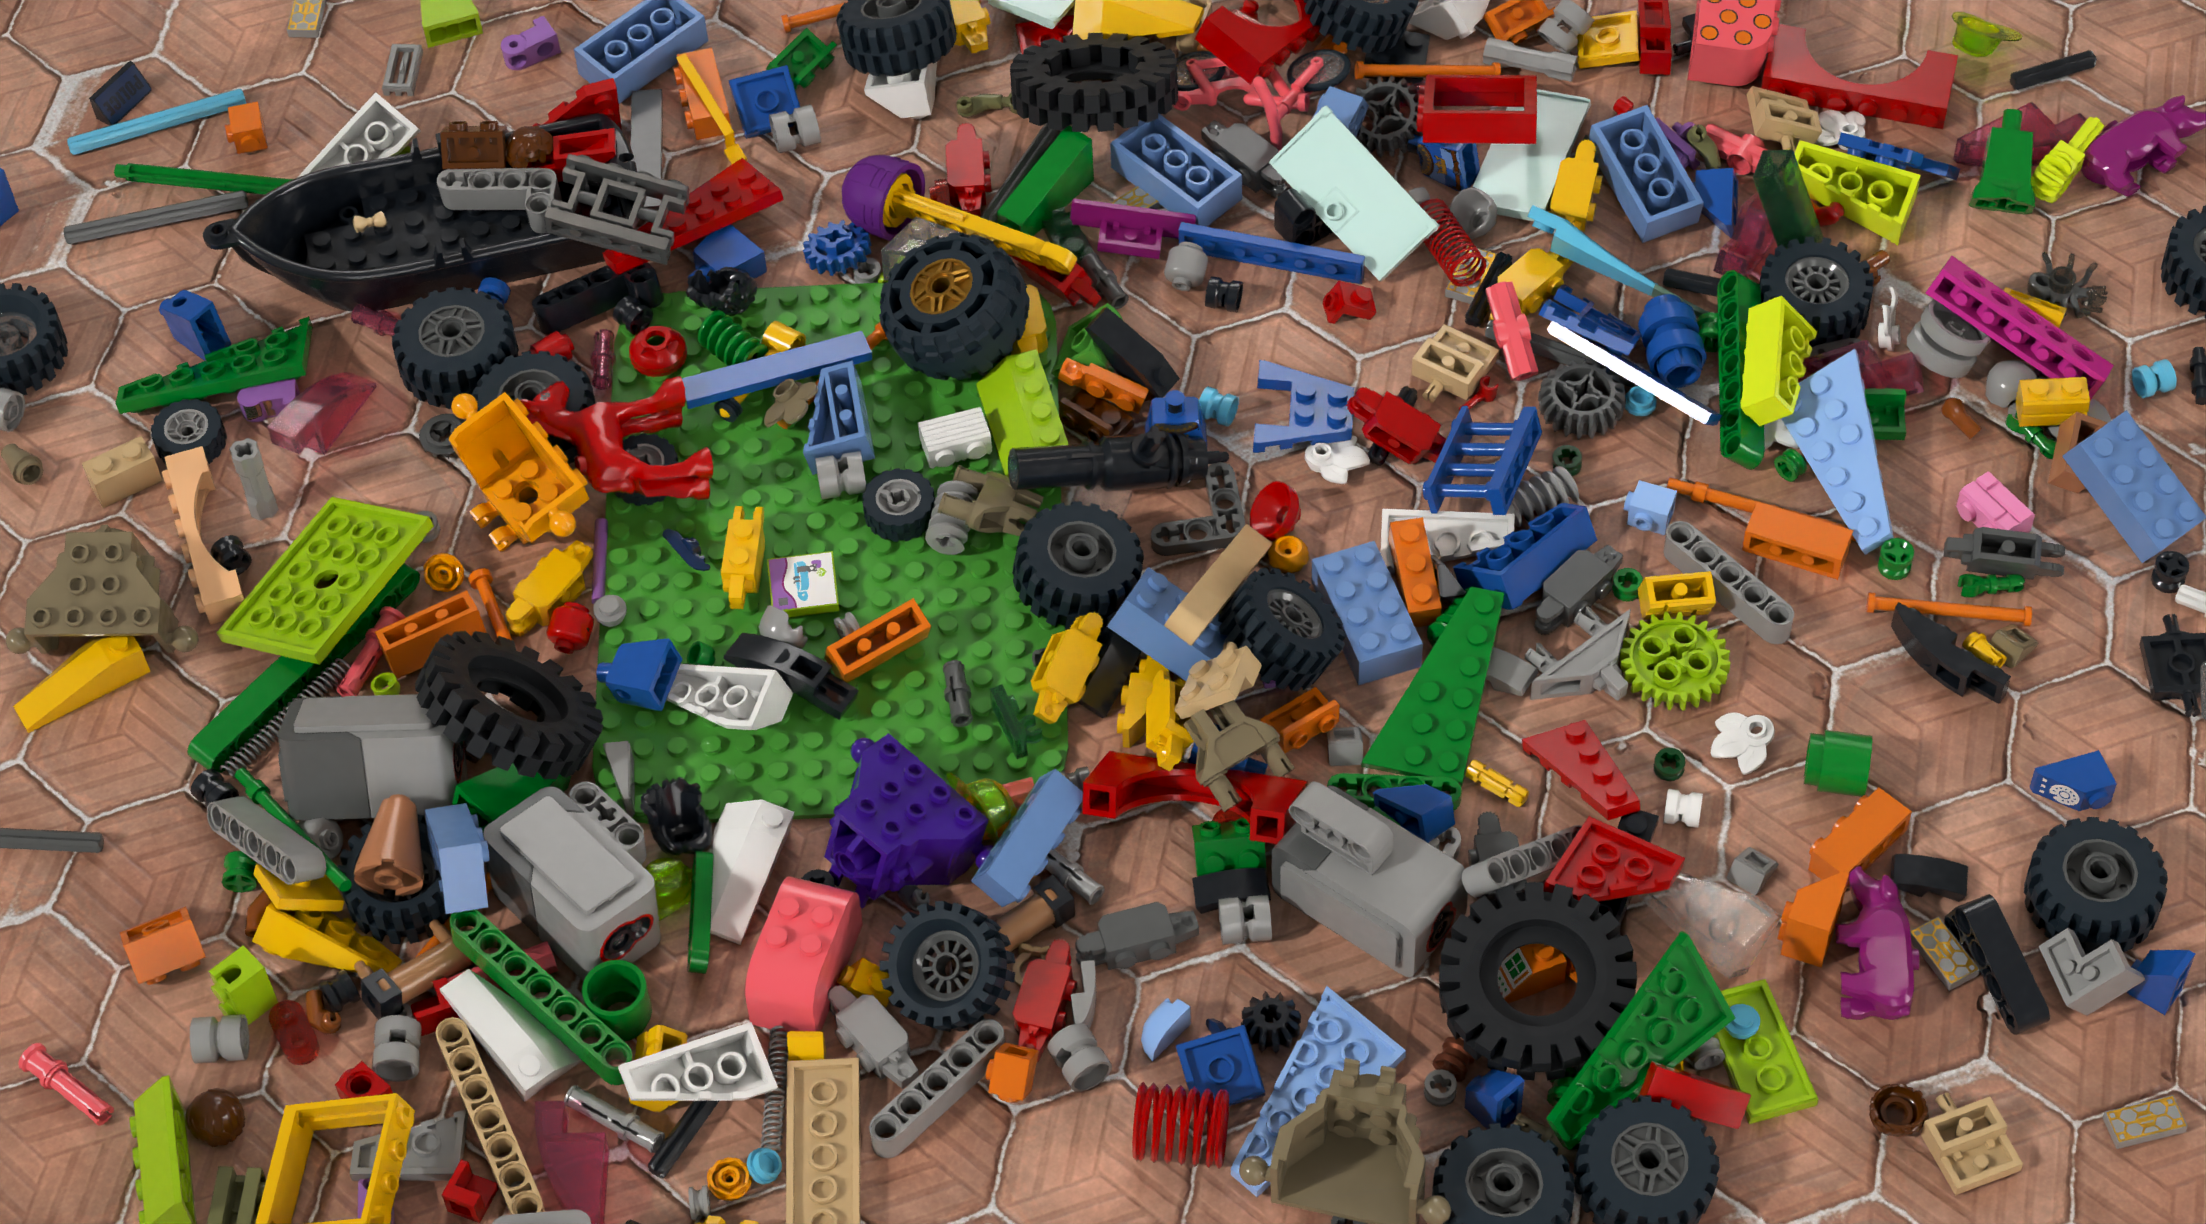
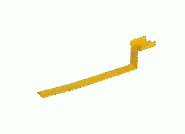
M683 54L676 57L722 131L726 146L724 153L731 165L741 158L747 161V157L739 144L735 143L733 129L687 55Z

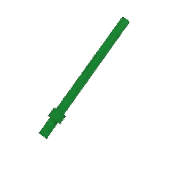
M240 768L236 771L235 778L244 786L246 795L255 804H260L269 814L320 849L270 795V789L262 780L255 779L246 768ZM322 851L326 861L325 875L341 892L349 890L352 882Z

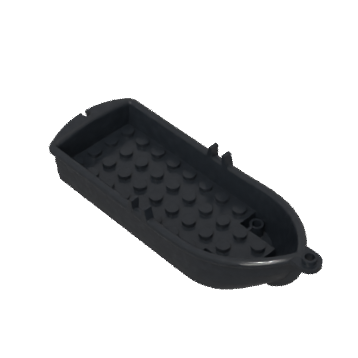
M594 113L538 125L541 129L549 132L552 137L615 128L616 156L605 162V164L615 163L624 169L637 172L636 163L631 161L634 155L628 140L618 125L606 114ZM514 131L505 134V144ZM440 133L435 134L438 147L420 151L417 138L412 139L410 153L334 166L293 179L259 198L237 219L232 218L214 222L208 225L203 232V239L207 247L214 250L232 247L244 261L256 269L275 276L280 281L320 302L337 309L352 312L380 311L413 304L420 297L422 299L429 297L428 294L437 290L440 293L446 291V288L455 287L456 290H463V287L477 290L481 281L489 277L509 283L605 262L602 253L608 250L551 233H536L530 226L526 210H451L446 208L437 186L438 175L446 170L442 166ZM507 162V166L505 168H512ZM586 179L583 191L598 194L601 183ZM563 181L558 182L562 201L568 203L574 184ZM608 194L602 212L629 219L635 201ZM578 203L575 214L590 217L593 206ZM380 211L384 213L387 219L385 227H367L363 233H357L354 229V216L368 218L373 217Z

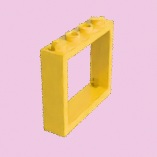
M397 1093L285 1105L255 1224H291L314 1131L382 1123L383 1127L361 1218L306 1224H390L391 1211L395 1194L399 1188V1177L403 1160L407 1154L406 1147L410 1130L414 1123L415 1110Z

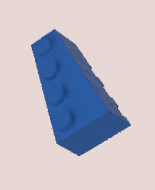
M1561 503L1530 521L1528 523L1530 529L1511 532L1503 537L1505 542L1503 545L1492 551L1487 547L1476 553L1478 559L1469 565L1461 562L1454 566L1453 569L1458 583L1464 590L1476 587L1503 592L1504 602L1502 608L1506 610L1518 608L1532 593L1543 588V582L1576 551L1586 550L1597 541L1587 507Z

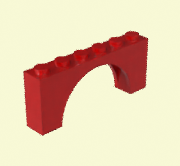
M1294 0L1299 13V21L1287 26L1257 24L1243 19L1224 6H1221L1205 18L1195 40L1251 85L1255 77L1260 76L1265 79L1276 65L1281 67L1292 53L1298 54L1304 48L1307 41L1314 42L1321 34L1319 32L1321 26H1313L1310 22L1312 14H1306L1304 8L1307 3H1304V0Z
M1779 24L1777 35L1774 38L1773 51L1768 53L1762 79V89L1805 99L1808 101L1809 106L1843 112L1857 111L1864 116L1943 129L1958 55L1928 50L1921 65L1902 79L1874 85L1853 83L1830 74L1816 63L1806 45V28Z
M1109 751L1083 782L1082 814L1116 819L1120 814L1131 808L1162 801H1194L1221 807L1209 787L1201 786L1197 781L1196 764L1179 762L1173 766L1171 771H1168L1158 766L1157 758ZM1232 769L1227 770L1226 777L1238 795L1243 799L1229 810L1241 815L1249 822L1250 840L1277 844L1296 823L1289 813V806L1307 787L1308 781Z

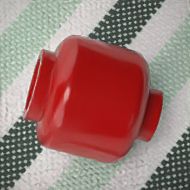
M565 602L563 606H558L553 610L547 628V638L555 644L554 648L557 651L572 654L574 650H582L587 647L594 627V619L589 614V609L575 602Z

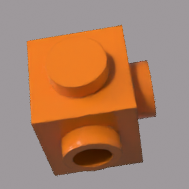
M258 101L228 107L230 124L225 125L228 142L235 143L237 153L241 154L267 149L265 125Z
M1004 1042L995 1051L994 1059L991 1058L987 1066L986 1080H990L988 1093L998 1095V1098L1005 1102L1015 1103L1019 1102V1100L1023 1101L1032 1091L1039 1050Z

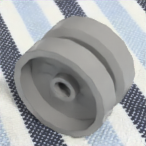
M1933 299L1923 311L1921 320L1915 324L1907 336V346L1911 354L1931 371L1945 377L1962 378L1970 372L1977 361V355H1980L1991 338Z

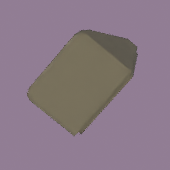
M2010 624L1997 630L1990 641L1994 648L2007 657L2004 664L2009 668L2017 666L2039 644L2037 640L2015 624Z

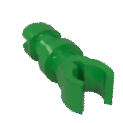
M2008 414L2005 421L2007 427L2014 432L2025 435V440L2029 444L2034 443L2040 448L2042 455L2053 460L2056 441L2052 438L2048 439L2043 434L2044 430L2040 426L2020 427L2018 420L2014 419L2012 414Z
M1963 574L1959 576L1957 586H1963L1961 596L1975 597L1984 591H1987L1989 595L1996 594L1997 591L2007 590L2008 593L2020 592L2024 588L2025 579L2019 574H2007L2006 577H1996L1995 574H1988L1986 578L1974 574Z

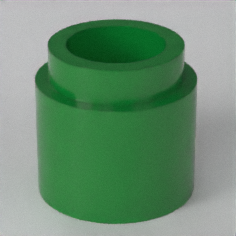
M1825 730L1824 734L1810 733L1804 770V784L1817 786V791L1856 797L1865 795L1871 762L1872 736Z
M610 960L595 966L586 975L582 985L585 1007L624 1042L639 1036L646 1028L652 1015V1004L642 971L628 961ZM618 1002L632 1003L622 1010L606 1011L611 1005Z

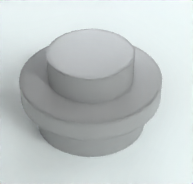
M605 595L595 602L593 613L596 620L602 625L613 627L623 621L627 613V607L621 597Z

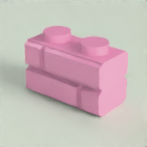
M1986 472L1978 477L1975 482L1972 481L1959 492L1956 507L1960 516L1965 521H1972L1978 528L1987 527L2026 533L2031 531L2035 514L1990 472Z

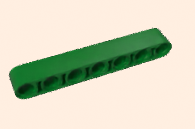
M1730 270L1721 277L1717 288L1719 408L1722 415L1720 419L1721 455L1726 459L1752 470L1761 463L1764 457V425L1759 426L1753 419L1745 415L1741 409L1740 401L1743 392L1742 375L1745 365L1744 350L1746 348L1749 308L1761 304V289L1757 282L1735 270Z
M477 909L451 914L452 941L462 953L604 1081L611 1085L624 1084L618 1066H611L609 1062L613 1060H622L625 1063L633 1061L632 1050L627 1043ZM463 926H473V927H474V928H473L472 930H470V931H461V930H460V928H462ZM488 948L499 949L497 952L491 954L484 952ZM513 970L523 971V973L518 976H513L509 974V972ZM539 992H545L549 994L545 998L534 997V995ZM566 1014L572 1015L574 1017L573 1019L568 1021H562L558 1019L560 1016ZM588 1037L599 1039V1041L592 1044L584 1042Z

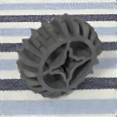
M1392 75L1388 82H1384L1383 78L1379 76L1377 84L1373 85L1372 82L1367 80V89L1364 90L1359 87L1356 89V94L1363 97L1368 103L1369 107L1366 115L1373 121L1372 131L1367 130L1361 124L1356 138L1370 153L1376 149L1377 155L1381 158L1385 151H1389L1390 156L1394 157L1396 149L1400 148L1403 153H1406L1408 140L1415 138L1413 134L1423 136V132H1417L1419 94H1417V88L1414 84L1408 86L1404 78L1396 84L1395 77ZM1401 102L1406 104L1411 110L1409 119L1403 117V113L1399 112Z
M1572 359L1568 367L1560 363L1557 370L1550 369L1547 378H1543L1538 393L1540 414L1544 415L1545 424H1552L1554 432L1564 430L1565 437L1571 433L1576 434L1578 440L1582 435H1588L1593 439L1595 432L1604 436L1607 428L1614 429L1617 421H1621L1626 406L1624 384L1620 383L1619 376L1611 375L1608 367L1600 369L1599 362H1596L1594 365H1588L1586 359L1582 364H1576Z

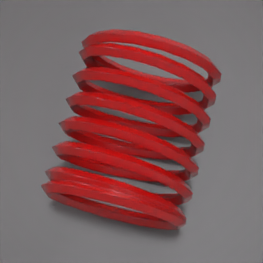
M1142 1082L1138 1087L1134 1113L1133 1158L1141 1162L1145 1157L1147 1127L1153 1098L1152 1162L1155 1163L1158 1160L1165 1103L1167 1105L1164 1161L1167 1165L1172 1161L1175 1126L1180 1103L1178 1163L1181 1166L1185 1163L1190 1119L1194 1106L1192 1164L1194 1167L1199 1164L1207 1108L1205 1165L1208 1168L1213 1165L1215 1148V1165L1220 1169L1224 1163L1228 1130L1229 1093L1227 1090H1219L1214 1101L1213 1092L1207 1088L1204 1090L1200 1101V1092L1195 1086L1190 1089L1187 1097L1186 1090L1180 1085L1173 1097L1172 1088L1168 1084L1159 1093V1088L1154 1082L1149 1088Z

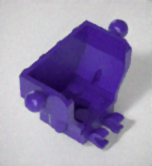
M889 733L877 742L869 738L856 740L851 747V756L859 766L856 769L850 795L834 808L835 816L829 821L832 830L824 857L832 863L828 873L834 878V884L838 887L844 876L857 885L855 892L859 895L860 907L863 909L869 897L876 900L888 890L895 892L905 885H949L964 874L974 861L977 867L980 868L994 847L993 845L984 846L982 844L989 819Z

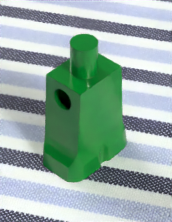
M2005 109L2003 111L2002 128L1992 127L1987 136L1979 183L1971 194L1970 207L2023 215L2033 212L2035 208V193L2031 184L2033 132L2021 131L2022 111Z

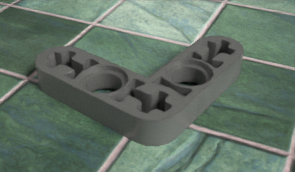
M1218 462L1208 466L1205 485L1212 516L1164 522L1156 525L1151 531V547L1154 552L1162 556H1171L1227 548L1245 526L1235 472L1229 464ZM1216 476H1222L1224 480V488L1219 489V483ZM1223 499H1228L1234 503L1229 509L1219 508L1216 504ZM1232 520L1234 533H1229L1226 529V521ZM1194 530H1202L1207 533V536L1196 540L1191 538L1189 534ZM1181 533L1184 534V540H1183V541H1180V535H1179V534H1181ZM1168 536L1170 542H1164L1162 537Z

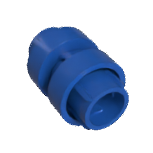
M1664 294L1652 298L1645 305L1644 312H1642L1638 322L1642 343L1646 348L1645 354L1650 372L1675 388L1689 386L1698 380L1707 359L1702 338L1698 334L1699 326L1695 312L1690 305L1681 302L1680 298L1675 295Z

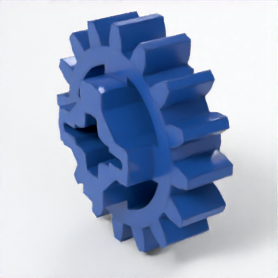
M841 220L839 224L828 222V227L825 229L820 226L817 227L818 233H809V241L803 242V253L810 269L814 270L817 268L819 274H823L827 270L830 276L840 271L846 274L849 267L856 270L858 268L857 262L867 261L866 255L871 254L870 246H872L869 233L864 228L857 227L853 222L845 225L844 220Z

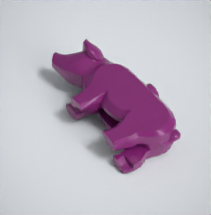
M2181 95L2168 99L2160 107L2137 111L2119 123L2114 120L2103 129L2102 133L2096 137L2084 152L2085 157L2081 171L2088 180L2106 185L2111 190L2129 197L2141 187L2134 182L2130 172L2137 171L2146 164H2150L2164 174L2173 169L2177 163L2176 158L2187 150V146L2179 138L2189 137L2205 128L2206 112H2198L2184 105L2185 96Z
M1858 866L1850 872L1849 883L1854 904L1860 911V914L1854 922L1835 925L1837 944H1847L1849 947L1859 948V973L1840 972L1841 994L1853 997H1841V1016L1852 1020H1861L1869 1016L1895 1020L1903 1016H1909L1914 994L1913 970H1919V950L1912 949L1910 925L1899 899L1898 887L1888 875H1884L1882 880L1868 876L1863 872L1862 867Z

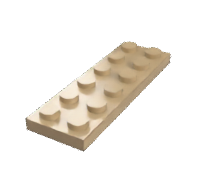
M859 1058L787 1061L786 1224H861Z

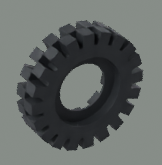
M1088 33V39L1082 40L1078 34L1063 36V43L1053 38L1041 42V47L1032 45L1024 49V54H1018L1010 66L1013 109L1017 110V114L1021 118H1029L1030 123L1038 126L1048 123L1049 129L1062 131L1069 125H1072V132H1088L1091 125H1096L1098 132L1113 131L1114 123H1118L1124 129L1138 126V120L1148 123L1158 119V114L1165 115L1172 110V105H1176L1178 100L1177 58H1175L1174 52L1171 49L1166 50V45L1157 41L1150 43L1149 38L1136 36L1128 40V34L1113 33L1108 39H1103V33ZM1104 79V80H1113V81L1102 83V80H1101V81H1084V80Z
M466 631L454 632L452 637L446 634L439 639L438 643L436 642L415 682V691L419 692L416 698L421 708L429 709L426 716L435 726H446L443 732L444 735L454 743L467 740L470 743L466 751L480 759L486 752L491 754L492 765L508 771L511 764L514 763L518 774L534 778L537 772L543 779H557L559 774L564 778L573 775L576 770L579 771L603 728L601 724L603 721L601 710L595 708L597 702L590 693L581 692L583 685L573 675L561 677L560 674L564 669L551 659L542 664L537 661L539 652L527 646H524L522 651L518 652L513 640L498 636L496 642H494L488 633L474 631L472 636ZM481 691L495 695L501 693L511 697L509 701L527 712L531 710L538 716L537 721L522 718L501 708L488 699Z
M1525 882V892L1516 893L1512 884L1497 889L1495 900L1491 902L1484 895L1471 904L1470 915L1466 917L1461 914L1451 927V938L1445 939L1441 952V965H1439V998L1442 1013L1447 1014V1026L1455 1039L1462 1037L1464 1040L1463 1049L1475 1060H1478L1482 1055L1488 1059L1487 1068L1506 1072L1507 1068L1516 1069V1075H1520L1524 1080L1532 1081L1535 1079V1072H1545L1547 1081L1565 1078L1566 1069L1571 1067L1578 1074L1634 997L1637 984L1636 962L1632 960L1634 950L1628 935H1620L1621 924L1610 911L1604 915L1600 914V903L1590 896L1584 894L1580 900L1572 898L1573 888L1555 884L1553 893L1544 892L1543 882ZM1529 944H1544L1560 950L1570 959L1577 974V988L1573 998L1564 1008L1553 1014L1532 1016L1517 1011L1505 1001L1498 986V972L1504 959L1515 949Z

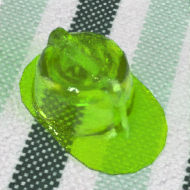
M1954 12L1952 14V19L1957 23L1952 45L1971 56L1985 57L1992 54L2002 41H2019L2022 39V35L2014 29L1987 22L1965 12Z
M948 772L946 777L951 787L989 819L985 834L992 841L997 842V830L1017 813V808L1007 790L999 782L986 778L965 784L959 777Z
M659 858L653 860L645 867L654 878L659 921L690 902L692 870L684 865L681 860Z

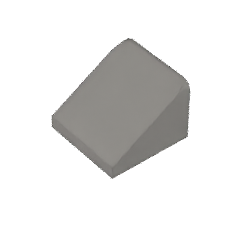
M1333 728L1326 732L1330 766L1361 765L1363 760L1361 728Z
M1748 847L1734 859L1727 879L1749 893L1756 895L1772 876L1779 864L1755 849Z

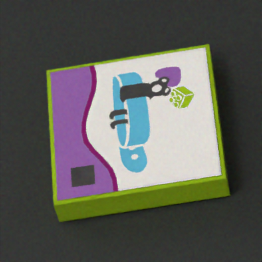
M833 551L767 559L771 606L785 611L789 617L840 611Z

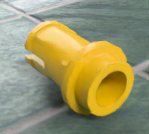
M1972 632L1962 644L1965 650L1970 651L1975 657L1990 665L2001 668L2006 662L2007 657L1994 648L1986 640V635L1983 633Z

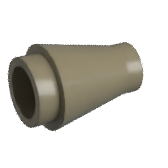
M8 444L2 449L1 457L5 460L16 482L32 485L39 481L43 475V467L38 457L19 448L16 444Z

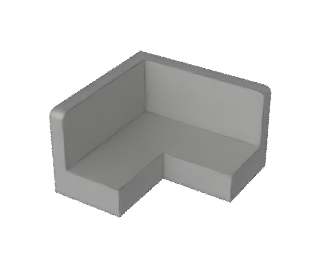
M2067 928L2039 945L2040 951L2066 1006L2086 1016L2145 981L2141 972L2129 966L2119 943L2112 939L2086 955L2075 931Z

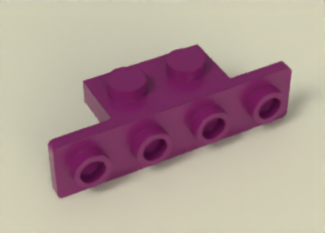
M1083 199L1072 200L1070 224L1100 228L1097 251L1159 259L1162 237L1179 239L1181 222L1196 223V215Z

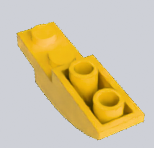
M1148 655L1146 659H1140L1139 673L1131 672L1129 686L1123 685L1121 705L1125 706V713L1118 714L1117 733L1122 734L1124 748L1133 746L1146 732V698L1152 693V683L1155 675L1160 669H1164L1170 673V680L1173 681L1174 678L1173 672Z

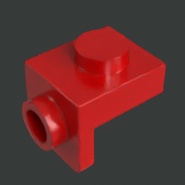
M1339 280L1323 299V307L1328 323L1335 324L1343 314L1371 320L1377 313L1371 288Z

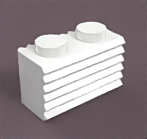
M981 407L918 422L919 438L929 467L932 469L936 466L947 467L955 461H965L967 458L979 459L986 453L990 454L992 452L991 434Z

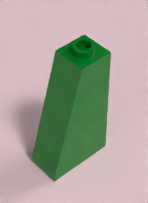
M1070 125L1066 127L997 211L998 224L1035 236L1094 181L1092 139L1081 132H1072Z
M512 763L508 771L496 767L457 784L452 805L467 803L470 814L477 815L479 827L484 831L489 823L544 787L552 786L559 788L563 792L566 791L569 787L571 776L564 778L559 774L557 779H543L537 772L534 778L519 775L514 763Z

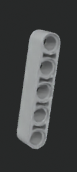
M1675 521L1667 527L1663 553L1671 564L1682 573L1711 571L1716 601L1765 641L1771 644H1782L1790 638L1794 618V610L1790 604L1690 523Z
M238 796L214 801L207 806L208 823L214 832L286 884L293 885L324 877L326 861L322 851L247 797Z
M1574 825L1467 867L1462 873V883L1465 890L1471 896L1477 898L1554 869L1582 826Z
M985 1019L976 1023L870 1121L869 1130L872 1148L876 1155L882 1158H893L900 1154L986 1075L990 1059H994L995 1051L1005 1042L1004 1029L999 1022L993 1019ZM989 1039H990V1040H995V1042L992 1043V1044H984V1043H982V1042H984L985 1040H989ZM964 1062H965V1063H970V1065L967 1066V1067H958V1066H957V1065H959L960 1063H964ZM935 1086L945 1087L944 1089L939 1091L932 1090V1088H934ZM911 1109L919 1110V1112H917L916 1114L906 1113ZM884 1133H893V1134H894L893 1136H891V1137H889V1138H881V1137H880V1135H882V1134H884Z

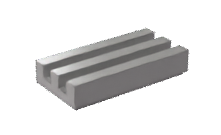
M392 44L382 86L384 95L390 96V92H395L396 96H402V92H407V96H414L423 56L422 45ZM399 52H403L397 83H393ZM411 52H413L407 83H405Z

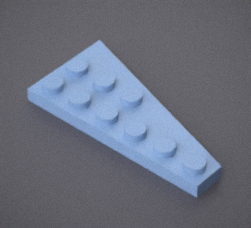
M1853 349L1799 382L1801 388L1794 412L1781 419L1848 529L1853 530L1852 535L1864 555L1883 545L1885 541L1894 538L1882 485L1883 479L1877 459V448L1864 392V381L1861 377L1859 356L1856 349Z
M1326 986L1321 995V1001L1316 1010L1312 1012L1300 1041H1297L1282 1069L1270 1098L1263 1105L1260 1117L1252 1132H1249L1231 1166V1176L1256 1197L1270 1186V1182L1264 1181L1256 1186L1246 1184L1239 1173L1242 1161L1249 1156H1259L1270 1166L1279 1128L1304 1112L1308 1104L1315 1103L1317 1095H1320L1323 1089L1329 1088L1334 1069L1344 1070L1345 1058L1360 1061L1359 1075L1374 1074L1380 1076L1381 1066L1395 1068L1406 1058V1050L1328 986Z

